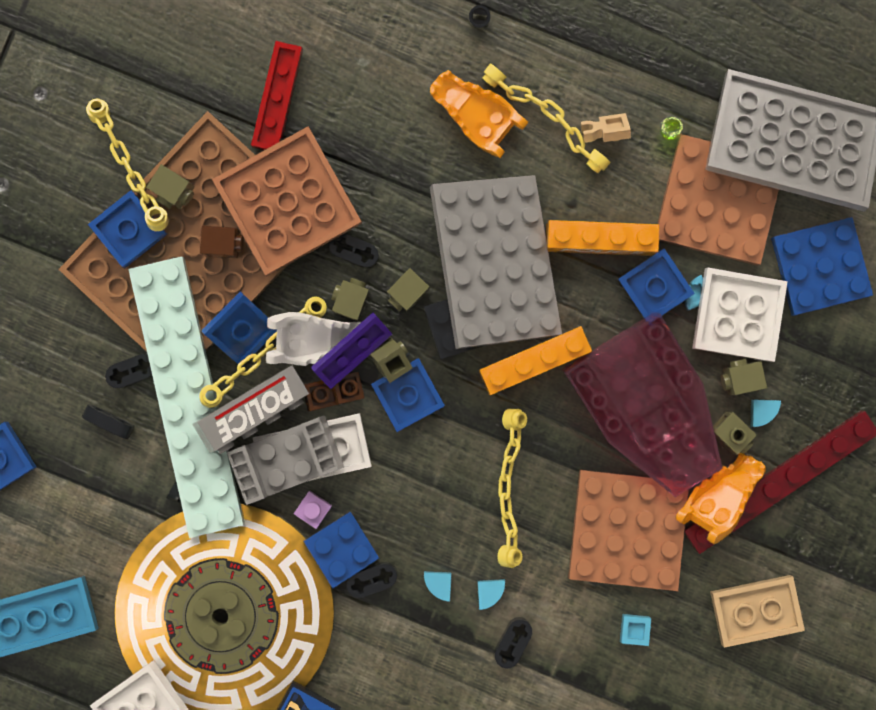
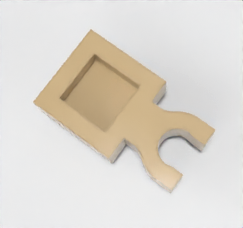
M626 113L599 117V122H581L584 143L595 141L598 138H603V142L631 138V129Z

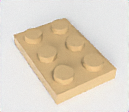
M791 575L710 591L721 645L724 648L805 631L795 582Z

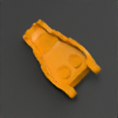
M449 70L440 74L430 87V95L446 109L466 137L478 148L495 157L501 158L505 153L498 144L515 125L523 130L528 124V121L518 114L501 95L491 90H484L479 85L471 82H464Z
M739 453L735 462L731 463L728 468L723 466L719 472L715 471L711 479L705 478L699 486L695 487L684 507L677 513L676 520L683 525L690 520L710 532L707 537L708 541L713 544L719 543L738 524L755 485L766 471V466L761 461L754 459L753 456Z

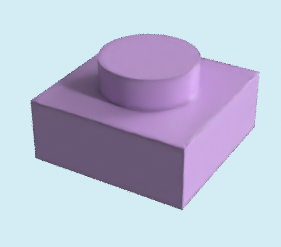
M309 491L294 512V515L317 529L332 505L312 491Z

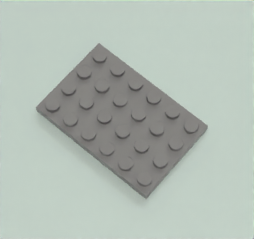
M728 69L724 77L705 170L865 212L869 208L876 168V108Z
M535 175L432 184L430 186V193L455 348L462 349L562 335L549 253L546 250L547 242Z

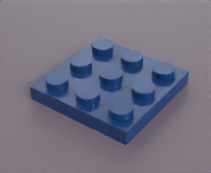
M853 217L771 238L782 281H788L786 297L791 316L873 296Z

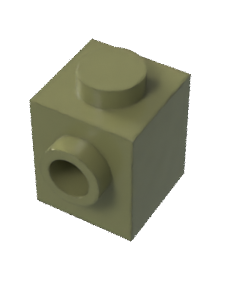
M161 164L146 188L158 195L156 201L170 209L174 205L181 209L183 205L186 206L193 198L195 186Z
M409 268L387 291L391 296L388 302L399 312L402 308L408 312L430 290V287Z
M351 278L350 282L343 280L341 286L336 285L331 300L335 301L332 312L359 322L370 294V290L365 288L366 283Z
M391 337L370 354L378 371L389 383L413 369L407 359L409 353L401 341L396 343Z
M746 359L731 361V367L723 368L721 384L724 391L728 392V395H738L767 388L761 361L747 363Z
M725 412L708 430L731 454L736 455L747 452L753 446L754 442L752 440L756 437V434L734 412Z

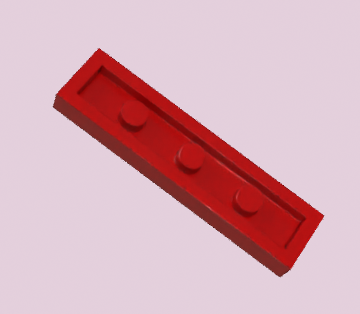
M275 41L251 142L252 148L266 150L282 141L303 48L301 46Z

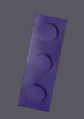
M372 313L311 368L332 389L385 342L392 333Z

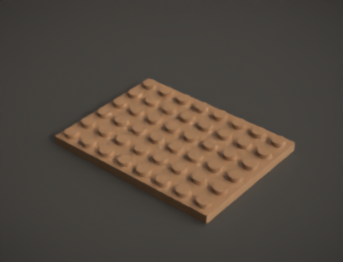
M207 111L143 179L147 187L162 164L195 186L193 198L186 206L183 205L181 209L174 205L169 209L156 201L159 207L163 208L168 215L169 224L164 229L167 235L128 267L123 268L93 232L59 270L147 352L128 269L181 256L184 257L202 330L240 291L253 303L287 266L269 276H265L244 236L243 251L238 252V259L205 257L200 254L202 226L234 227L240 231L212 179L255 156L253 152ZM145 188L146 194L152 195L156 200L158 195ZM134 192L141 199L140 193ZM149 199V201H150L149 204H146V203H145L147 209H150L151 207H154V205H153V203H152V201H151L150 199ZM155 214L153 216L155 217V219H157L161 215ZM201 331L207 352L214 343Z

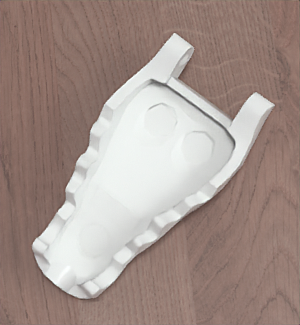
M287 312L269 317L267 319V327L277 329L276 349L266 353V363H287L306 366L310 363L315 364L361 322H340L299 312Z

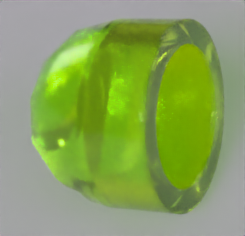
M677 117L665 118L660 128L662 137L668 141L676 140L682 133L683 123Z

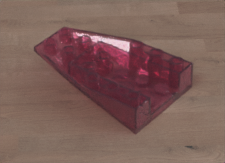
M651 313L598 346L592 352L561 369L608 443L674 497L679 496L722 469L704 385L660 313Z

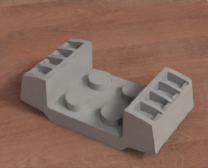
M325 416L227 452L246 505L344 468Z

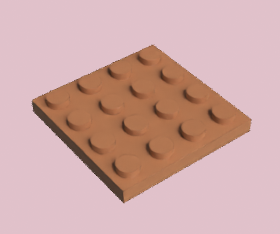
M309 127L300 130L212 179L265 276H269L362 224Z
M681 134L678 138L658 219L659 241L752 265H761L779 189L705 170L711 142Z
M579 470L568 578L571 580L678 591L685 524L683 525L678 522L675 517L687 502L689 482Z

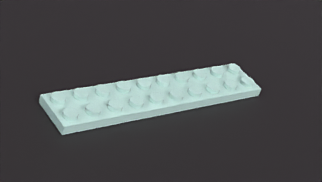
M181 256L130 268L128 270L189 538L245 525L233 469L227 455L229 451L227 450L220 454L216 450L209 453L192 425L219 409V407L207 408L201 404L199 399L202 388L207 385H213L185 258ZM208 391L205 395L209 401L216 399V394L213 391Z

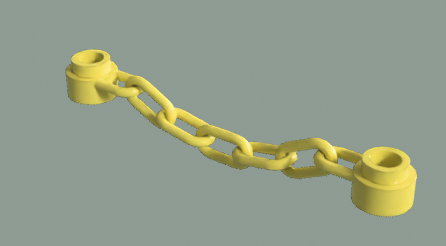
M489 64L484 71L485 75L482 77L485 82L493 88L499 85L506 91V95L510 100L523 103L534 102L540 106L541 111L552 121L560 122L567 130L565 135L571 150L575 153H582L589 160L586 164L596 173H599L601 170L604 171L611 162L596 149L590 154L585 150V143L580 131L566 123L563 119L564 111L552 100L541 101L532 96V91L528 88L516 85L508 87L503 83L507 77L494 65ZM512 89L527 92L528 94L524 95L526 99L511 96L514 95ZM547 103L558 110L560 115L556 114L555 118L545 110L548 108ZM574 132H576L581 146L576 145V148L570 138V135H574Z
M101 99L91 100L86 107L89 119L96 123L100 130L108 133L112 141L110 150L116 162L125 166L128 172L126 180L134 192L141 195L140 204L145 212V221L148 228L152 231L164 230L169 224L167 212L159 207L152 195L146 194L144 191L146 183L140 173L132 171L129 165L131 157L123 142L116 140L112 132L114 124L110 117L108 104ZM119 145L121 146L124 154L126 155V158H121L122 161L119 159L114 149V147L118 149ZM135 176H137L141 185L137 184V188H135L131 179H136ZM149 199H150V200L152 201L154 207H151L150 209H147L145 203H146V204H149V203H150ZM155 214L161 215L157 219L151 218Z
M312 297L307 300L304 308L299 313L322 318L326 313L327 306L322 298ZM311 304H319L321 310L318 312L313 311ZM277 332L266 341V348L258 355L250 354L237 366V372L231 377L223 376L213 385H207L202 388L199 395L201 404L207 408L217 407L221 403L222 396L233 388L234 380L240 375L247 376L260 366L261 358L268 351L276 349V347L273 348L274 344H270V342L277 337ZM253 358L252 361L257 363L244 372L246 368L242 366ZM226 380L225 384L230 385L221 392L217 386ZM208 391L215 392L216 399L213 401L207 400L206 393Z
M509 408L502 417L504 428L510 430V441L504 452L498 488L501 519L507 537L506 545L501 546L498 551V562L503 567L514 568L522 562V552L517 548L518 529L512 515L510 497L511 476L514 461L521 447V429L527 424V416L520 409ZM514 431H517V439L514 438ZM511 446L516 447L513 456H508ZM507 463H509L508 474H505ZM503 481L507 482V493H502ZM506 500H507V505H508V511H507V512H505V505H504V501H506ZM506 519H510L513 529L509 530ZM511 538H513V546L510 545Z

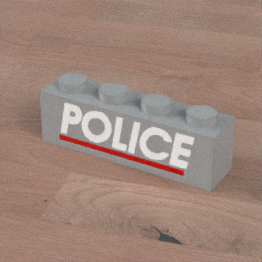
M290 366L192 425L209 453L218 450L221 454L234 446L232 442L239 436L246 439L258 431L256 426L265 421L268 425L281 417L279 412L288 407L291 411L303 404L302 398L309 393L294 367Z

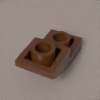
M359 372L347 374L332 389L323 381L304 384L309 393L304 396L308 412L364 399Z

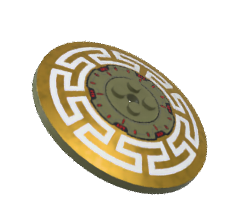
M241 503L245 525L189 538L184 513L180 512L158 525L143 539L131 555L122 573L115 602V627L122 655L132 674H135L154 660L189 710H276L292 681L305 687L319 669L327 652L332 636L335 614L332 587L303 542L307 537L289 521L264 508ZM224 609L227 611L228 621L225 623L217 622L214 618L215 610Z

